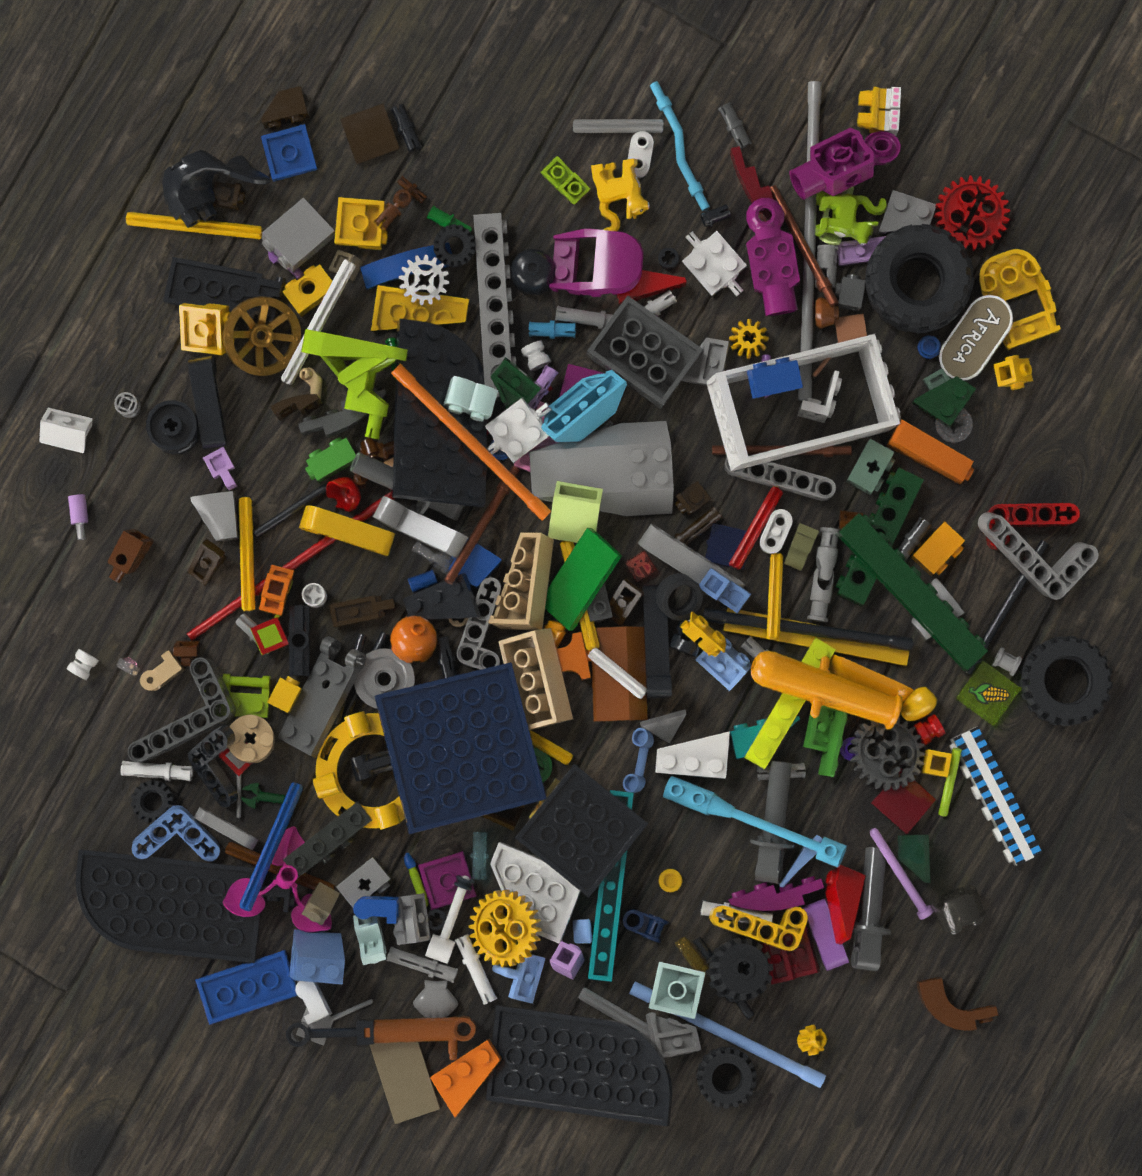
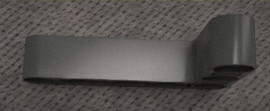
M196 658L190 664L191 674L206 706L130 744L128 756L132 761L148 762L234 718L236 714L235 704L213 660ZM205 662L208 668L207 672L202 675L199 671V666ZM212 683H215L217 686V692L214 696L209 693V687ZM222 704L227 707V713L224 717L219 714V708ZM202 714L205 715L207 719V722L203 727H201L198 722V719ZM181 725L186 728V734L183 737H180L178 734V728ZM161 735L166 740L162 748L158 745V738ZM140 746H143L145 749V754L142 758L137 754Z

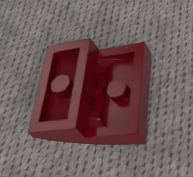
M900 768V772H898V773H899V777H900V774L902 773V770H903L902 768ZM915 780L911 783L907 781L908 785L904 788L899 784V789L895 791L892 786L887 791H884L883 788L871 802L873 806L905 834L914 827L936 800Z
M805 926L800 944L795 950H781L760 942L764 946L762 951L764 953L768 952L771 956L767 959L769 964H773V970L769 972V975L773 976L771 985L820 972L807 926ZM789 933L785 934L782 938V942L786 947L793 943V937Z

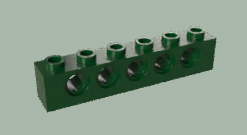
M898 468L896 472H890L885 482L889 486L885 493H880L875 503L879 507L875 514L871 512L869 516L874 523L872 527L887 536L890 540L888 544L891 547L924 479L901 468ZM894 489L902 490L904 493L903 500L894 499L892 491ZM883 510H891L894 514V519L892 521L884 520L882 517ZM851 554L845 566L849 568L846 576L841 575L835 588L839 589L836 595L862 607L876 581V577L856 555ZM854 572L862 573L864 576L863 583L856 584L852 580V574Z

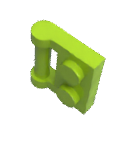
M223 674L222 679L236 707L235 716L242 717L252 714L261 718H268L269 703L267 702L270 698V676L256 678ZM231 686L262 687V694L232 693L230 690ZM222 704L221 716H225L227 707Z

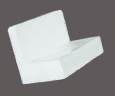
M47 408L40 422L39 441L44 444L84 453L86 436L92 427L93 418Z

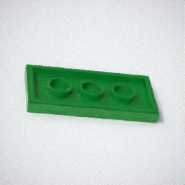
M587 527L548 587L545 609L567 630L573 631L622 555L594 529Z

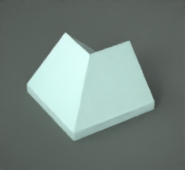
M659 962L649 1008L695 1019L705 972Z

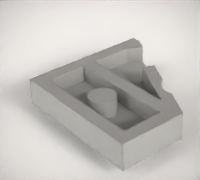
M893 190L878 233L894 232L901 227L911 224L912 226L930 225L936 204Z
M706 338L700 345L703 351L682 381L707 386L706 382L715 373L725 371L730 347L729 341Z
M653 1012L646 1014L651 1041L658 1048L663 1058L701 1051L695 1026L681 1024L671 1018L665 1019L656 1016V1013Z

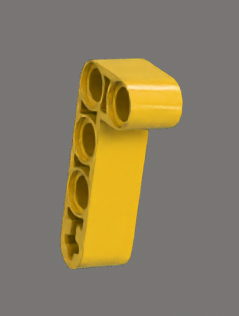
M315 506L305 507L299 526L302 530L321 534L385 556L389 555L395 536L393 532Z
M723 905L715 906L709 914L711 923L717 927L786 951H792L798 947L808 919L806 911L801 907L787 909L783 914L780 925ZM724 910L723 914L725 916L733 917L732 922L728 920L718 922L719 918L716 916V913ZM793 911L799 912L801 920L797 924H793L790 921V915ZM742 917H745L749 922V927L745 931L740 930L738 927V921ZM764 925L771 929V935L767 939L762 938L760 935V929ZM787 933L793 937V943L789 947H786L782 942L783 936Z

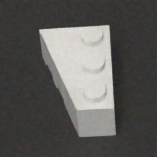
M730 731L657 749L655 773L726 779Z

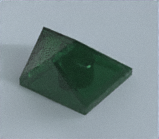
M898 835V857L896 859L920 882L930 883L929 835Z

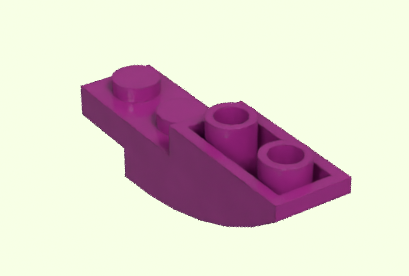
M815 876L802 879L801 885L793 887V884L790 883L783 888L779 887L780 892L776 893L774 885L768 886L767 882L755 885L754 891L746 893L745 889L732 893L733 898L728 899L730 905L751 910L771 911L789 909L804 905L802 895L822 889L824 885L820 878L815 879Z

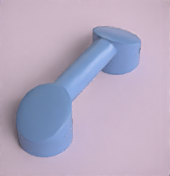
M637 728L632 734L633 743L640 748L635 773L628 774L623 780V788L631 793L640 792L646 783L643 775L648 750L652 747L654 739L651 732L644 728Z

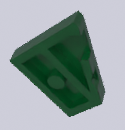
M506 357L490 376L506 409L522 397L529 404L542 388L540 384Z

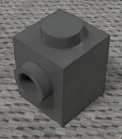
M851 274L847 275V277H842L841 283H836L834 294L838 297L839 302L837 306L840 309L859 312L862 307L866 280H860V276Z

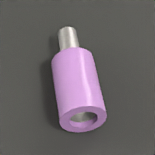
M84 494L68 496L71 525H76L78 540L86 539L84 524L88 523L86 497Z

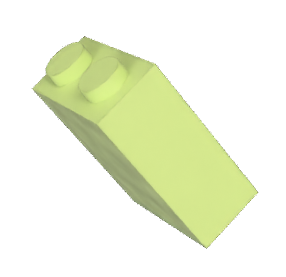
M557 481L548 537L578 543L587 527L597 531L603 489Z

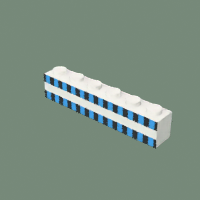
M974 727L950 739L952 743L949 745L951 751L953 748H960L962 750L960 760L963 765L960 766V769L966 779L970 778L973 784L971 791L976 800L980 799L984 807L981 810L986 820L992 821L995 827L992 829V832L998 842L1002 841L1005 847L1003 854L1008 863L1012 862L1018 866L1042 854L979 727Z

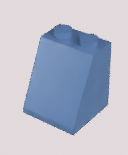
M294 929L289 976L295 981L343 984L345 957L341 933L321 931L308 933Z

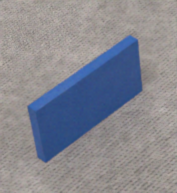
M286 950L256 959L255 963L247 962L196 979L195 981L209 1025L298 996L295 990L296 981L289 976L290 963Z

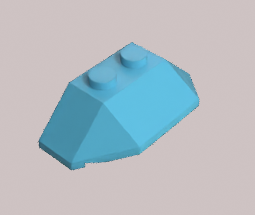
M613 370L582 378L548 406L551 407L552 411L545 415L544 423H542L541 427L542 430L555 442H581L616 413L627 386L626 381Z

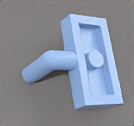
M531 954L532 956L529 958L524 957L525 962L518 963L516 970L501 967L500 964L493 965V972L513 979L508 997L533 1004L545 962L544 957Z

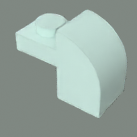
M354 915V928L360 946L363 965L375 964L386 960L385 953L387 952L379 918L371 916L368 919H359Z

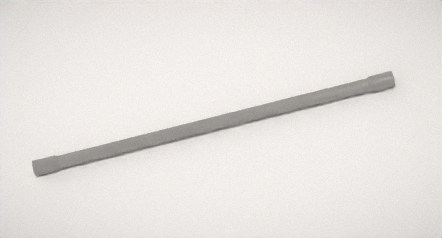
M819 81L808 82L807 162L810 161V147L819 143L822 82ZM816 194L805 199L804 238L814 257L816 247ZM805 258L803 261L801 352L812 350L815 277ZM812 363L800 366L803 388L798 389V401H807L808 398H812Z

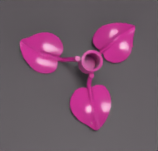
M295 826L285 830L272 861V864L276 866L283 865V867L277 874L276 880L264 890L259 891L252 910L245 911L239 905L250 881L249 878L235 881L230 886L223 900V905L233 914L252 917L259 914L265 908V900L262 895L266 894L274 886L278 885L282 889L292 888L294 899L298 906L292 910L291 917L294 925L299 930L308 933L328 931L332 925L330 914L322 925L302 915L311 894L305 895L302 901L299 900L298 885L295 883L298 872L293 866L286 865L283 861L284 858L305 843Z

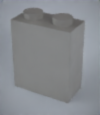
M302 198L262 232V244L270 253L273 251L279 257L277 260L283 268H289L292 272H295L334 238L335 231Z

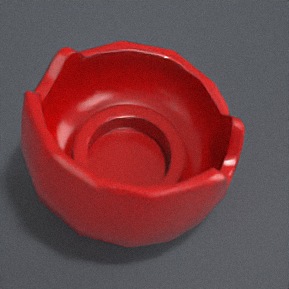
M337 478L329 481L326 486L327 497L337 501L336 508L349 512L358 507L361 493L359 487L351 478Z

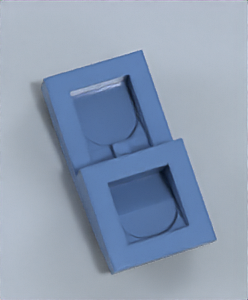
M710 568L699 584L702 591L715 600H719L736 613L740 612L751 596V593L713 568Z

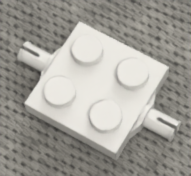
M693 231L690 233L691 237L687 235L685 238L694 248L691 254L682 262L708 293L714 296L719 290L729 287L736 297L740 295L739 292L742 293L744 290L735 280L747 265L718 231L703 241H700Z
M523 397L485 425L494 440V443L488 446L487 450L492 455L501 450L507 454L513 463L549 437L541 428L543 423L542 417L552 411L551 407H548L549 404L545 403L535 410L526 403Z

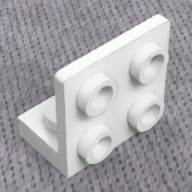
M834 371L831 377L824 405H821V401L808 398L807 401L803 400L797 416L822 423L825 422L827 417L831 418L836 405V401L832 400L833 395L837 396L842 379L838 378L839 371Z

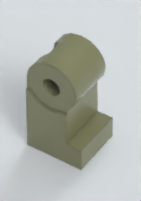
M799 523L784 564L801 571L819 531Z

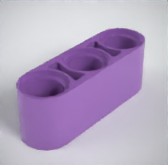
M825 899L803 906L802 908L808 916V925L826 970L829 971L849 963L843 944H836L830 912Z

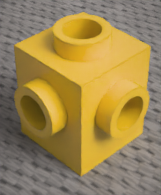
M1019 355L1006 357L1003 362L994 364L998 387H1011V390L1024 388V383L1033 381L1029 358L1019 359Z

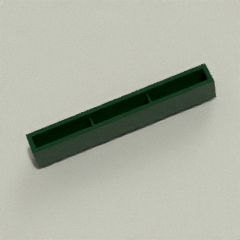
M860 513L855 515L836 535L963 671L970 669L988 652L984 647L986 645L984 640L977 634L974 636L968 630L970 628L969 624L960 617L958 619L952 613L954 611L953 607L944 600L942 602L936 596L938 594L937 590L930 583L926 585L920 579L922 575L914 566L909 567L905 563L906 557L898 549L893 550L888 544L890 540L881 531L877 533L872 527L874 523L867 515L864 514L862 516Z

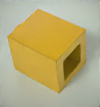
M287 676L286 680L280 678L267 703L290 714L302 688L298 687L300 682Z
M929 749L925 750L924 765L921 773L944 778L948 777L952 754Z

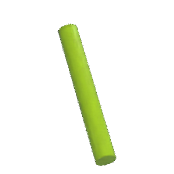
M960 748L952 749L948 777H946L938 813L940 816H948L962 752Z

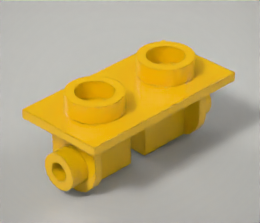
M692 611L690 622L685 620L680 626L683 629L682 632L693 642L701 637L702 640L698 642V646L709 656L713 655L716 657L720 651L724 653L726 640L723 634L717 630L714 631L704 617L701 615L697 616Z

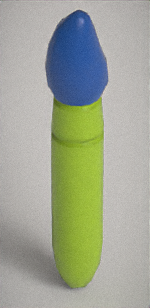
M406 853L404 856L405 866L411 876L416 894L424 893L427 907V894L418 874L415 860L409 853Z

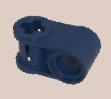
M628 909L624 912L622 924L626 929L661 943L660 936L664 926L669 921L636 909ZM634 913L639 916V922L636 926H629L626 919L628 915Z

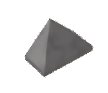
M681 710L641 721L640 725L642 728L670 743L687 713L686 710Z

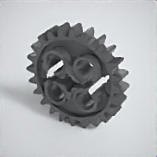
M899 717L894 727L887 730L884 724L867 720V724L863 723L860 725L861 730L854 732L857 738L852 739L850 743L856 747L851 748L849 752L855 754V757L850 759V762H857L858 765L854 768V771H862L859 778L861 779L866 776L868 778L867 785L875 782V789L880 788L883 784L884 791L889 790L890 786L895 791L899 789V784L904 788L908 785L907 781L911 783L915 780L913 775L917 776L921 773L917 767L924 765V762L919 760V758L925 756V753L919 751L924 744L917 743L921 736H914L912 734L915 727L908 729V721L900 724ZM874 728L876 733L874 737L876 739L883 736L884 732H888L891 735V742L883 739L873 748L875 750V757L869 755L867 747L874 744L875 740L864 738L872 736ZM887 749L890 752L888 756L885 755ZM903 749L907 753V759L901 761L900 766L904 767L906 765V767L910 768L903 769L900 777L898 773L900 772L899 767L891 770V774H887L883 769V764L888 766L895 764L901 758L899 750Z

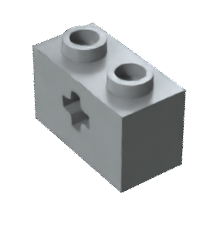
M372 857L336 886V888L353 908L359 898L371 896L376 891L381 894L390 886L388 881L392 878L377 859ZM361 879H369L371 881L369 891L368 889L362 890L360 888L362 885Z

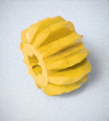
M747 319L746 326L742 321H739V329L733 327L731 332L735 335L729 337V341L736 342L731 346V349L736 350L740 348L737 355L741 357L743 352H746L747 359L751 358V352L758 357L760 355L758 349L765 351L766 346L762 342H768L769 337L761 336L767 331L766 328L758 330L759 321L754 326H751V319ZM746 334L749 337H754L751 344L749 341L744 342Z

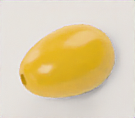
M927 687L915 689L902 705V717L907 721H916L927 716L934 710L937 698Z

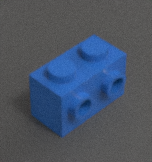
M789 357L776 359V364L767 366V362L753 364V369L747 371L752 399L803 388L798 361H790Z

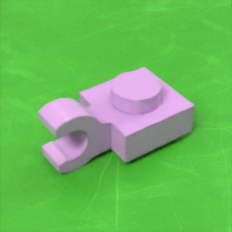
M224 447L203 457L214 479L221 476L229 491L237 487L229 472L235 469Z

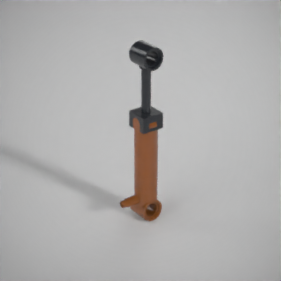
M469 1016L358 1019L357 1027L311 1029V1026L307 1023L297 1021L287 1029L286 1038L289 1044L296 1047L303 1046L308 1041H311V1038L357 1037V1045L448 1041L449 1059L456 1060L458 1053L457 1041H469L473 1038L476 1032V1023ZM462 1022L468 1023L471 1027L470 1033L466 1035L459 1033L458 1025ZM295 1028L303 1029L305 1032L303 1040L294 1038L293 1030Z

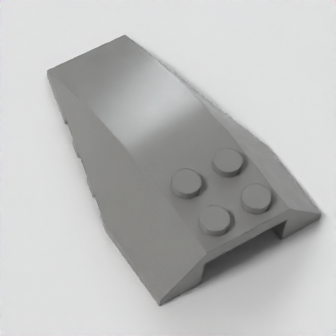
M666 421L620 423L594 431L581 442H559L529 452L531 491L540 500L553 502L556 483L560 481L603 489L600 505L601 512L622 516L672 514L674 491L672 454Z

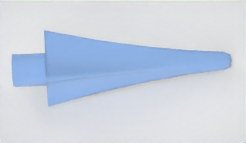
M816 835L813 840L821 843L822 838ZM803 846L779 886L783 888L817 854V851Z

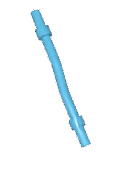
M656 81L650 87L657 99L656 104L659 110L664 112L674 132L677 164L689 185L688 190L691 196L695 197L703 212L706 209L708 210L710 206L703 194L704 189L701 183L696 181L686 162L683 129L671 108L672 103L669 97L665 96L658 81Z

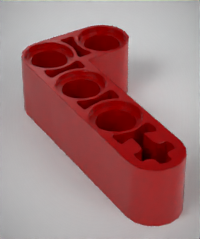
M1072 503L998 504L987 511L992 513L994 510H999L1002 512L1003 518L1012 527L1069 526L1076 522L1080 516L1078 507ZM1041 509L1048 511L1050 515L1048 521L1040 519L1039 511ZM1067 509L1068 513L1072 514V517H1070L1068 520L1067 516H1059L1056 518V514H1061L1065 512ZM1017 510H1023L1026 513L1025 521H1019L1016 518ZM994 519L989 522L990 529L995 525ZM1007 535V536L1005 537V539H1004V544H1005V545H1007V544L1009 543V541H1010V535ZM986 536L989 548L999 550Z

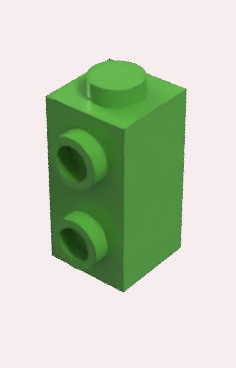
M339 437L329 443L330 447L323 451L318 449L309 454L310 458L306 460L308 467L305 469L311 480L316 478L321 483L352 465L356 454L347 438L342 440Z

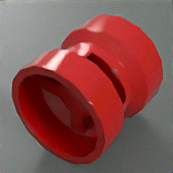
M935 714L929 716L927 722H919L913 725L917 735L921 736L920 740L924 745L929 744L934 736L941 737L946 734Z

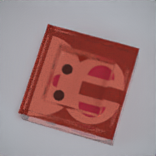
M645 551L625 562L637 583L657 570Z

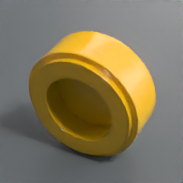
M666 869L659 876V885L666 892H675L682 885V877L678 871Z

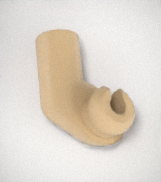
M310 367L302 368L299 373L300 378L311 387L310 394H317L321 400L322 377Z

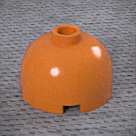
M421 616L405 617L397 622L390 635L391 649L399 659L407 663H413V661L425 662L432 656L436 648V630L427 619Z

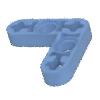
M180 805L169 808L140 833L132 843V853L139 859H146L176 833L205 861L217 859L220 853L218 841L186 808ZM173 813L176 815L181 813L182 820L176 819L172 822L171 827L173 829H171L169 823L173 820ZM157 827H163L166 829L167 834L163 837H157L154 835L153 830ZM190 828H196L200 831V835L192 839L188 837L187 831ZM150 837L151 841L147 844V851L144 849L139 851L138 844L144 845ZM204 837H206L204 843L209 848L214 846V853L210 851L205 853V846L201 843Z

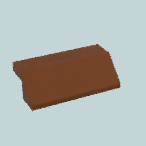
M644 627L595 628L599 642L598 649L646 688ZM592 661L594 721L648 720L647 693L643 698H637Z

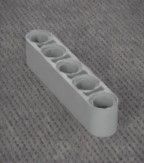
M727 458L724 463L725 471L731 476L770 487L774 486L784 491L820 501L829 500L836 491L835 483L827 477L773 462L758 464L764 470L762 476L752 474L751 468L753 466L731 471ZM777 471L783 472L786 480L782 483L775 481L774 473ZM800 477L805 478L808 481V487L805 489L799 488L796 485V480ZM819 485H829L831 489L830 494H821L818 489Z
M650 524L638 542L645 550L679 572L686 574L698 584L701 583L710 568H713L742 588L745 586L742 581L653 524Z

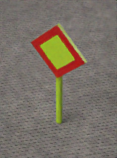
M275 615L274 619L250 628L261 655L289 645L278 620L279 615Z

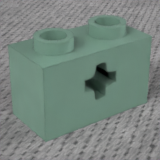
M869 439L846 482L871 495L873 490L878 492L884 481L881 478L884 470L889 472L895 462V459L892 458L894 451ZM874 463L876 464L875 469L877 471H873L871 474L868 472L869 467L866 465L870 466Z

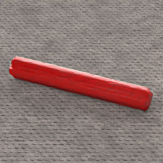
M774 486L770 489L730 560L729 565L739 570L743 566L783 494L781 489Z

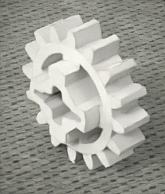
M417 255L415 256L416 262L413 263L407 260L409 267L401 268L405 275L399 276V279L404 280L400 288L407 289L404 293L405 297L410 294L412 295L411 302L414 303L416 299H419L420 305H423L424 300H428L431 305L433 303L432 298L435 297L440 300L439 293L447 292L443 288V284H449V281L444 280V276L448 275V272L441 271L444 266L443 263L436 265L437 258L434 257L431 261H428V255H425L423 260H420ZM427 264L432 266V268L428 271L421 270L418 265ZM412 271L415 275L414 282L409 286L408 277ZM420 274L424 276L431 274L430 278H428L429 284L427 286L421 284L415 287L420 281L418 277ZM439 274V285L436 289L433 282L434 277ZM423 289L427 290L430 294L422 296L415 292Z

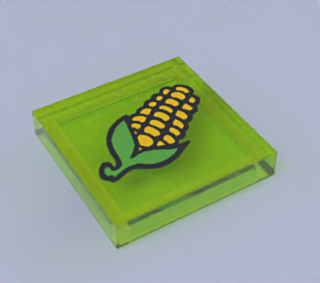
M982 661L955 699L994 726L1021 688L985 661Z

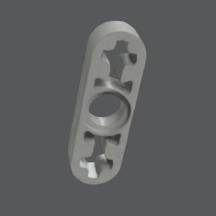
M199 807L194 816L198 821L251 850L254 849L258 842L256 837Z

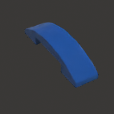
M449 242L445 243L447 252L452 254ZM434 245L402 252L360 267L366 289H373L378 285L383 286L391 281L398 280L399 276L405 275L401 268L409 267L407 260L414 263L416 262L415 256L417 255L420 260H423L425 255H428V261H431L434 257L436 258L433 250ZM437 259L436 265L441 264L442 262ZM427 264L418 265L421 270L428 271L432 268V266Z

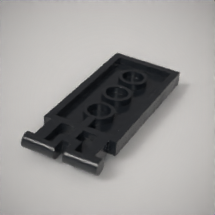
M172 257L163 302L177 306L183 303L203 306L208 303L229 306V312H231L237 305L249 298L265 296L282 299V291H284L286 279L277 277L276 281L263 279L264 275L261 273ZM256 306L246 311L252 320L259 316L261 306ZM272 306L268 307L266 317L268 322H270L279 315V310Z

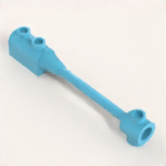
M671 776L667 782L663 797L708 816L711 814L727 818L732 817L817 851L816 859L837 868L843 860L847 845L824 837L821 843L735 809L734 806L717 796L718 794L677 777Z

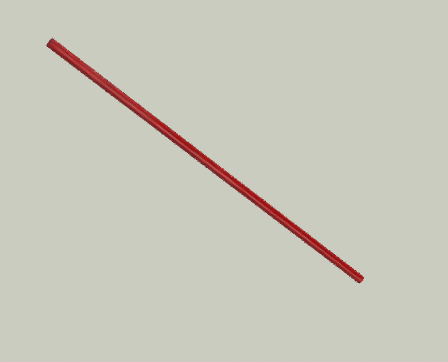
M550 385V387L548 388V391H549V392H550L551 390H553V388H552L551 385ZM393 490L384 495L392 500L396 499L392 497ZM382 497L352 519L361 522L368 519L375 513ZM325 536L282 566V568L296 569L335 542L336 539ZM266 578L254 586L255 597L263 591ZM241 596L189 631L187 635L191 641L242 606Z

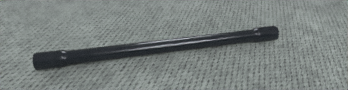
M704 607L703 617L707 622L767 629L766 617ZM787 620L780 621L781 632L884 646L890 649L910 652L912 650L913 638L889 636Z

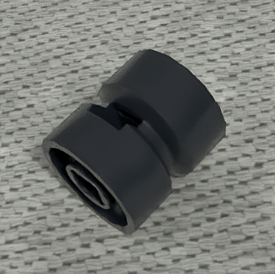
M685 620L679 621L676 627L678 633L673 635L669 647L697 657L700 650L698 642L702 638L699 637L695 642L691 639L690 642L686 641V634L682 632L683 629L680 627Z

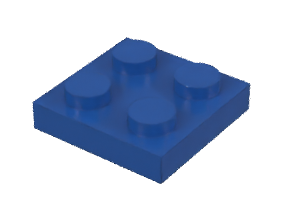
M305 124L261 136L273 182L318 170Z

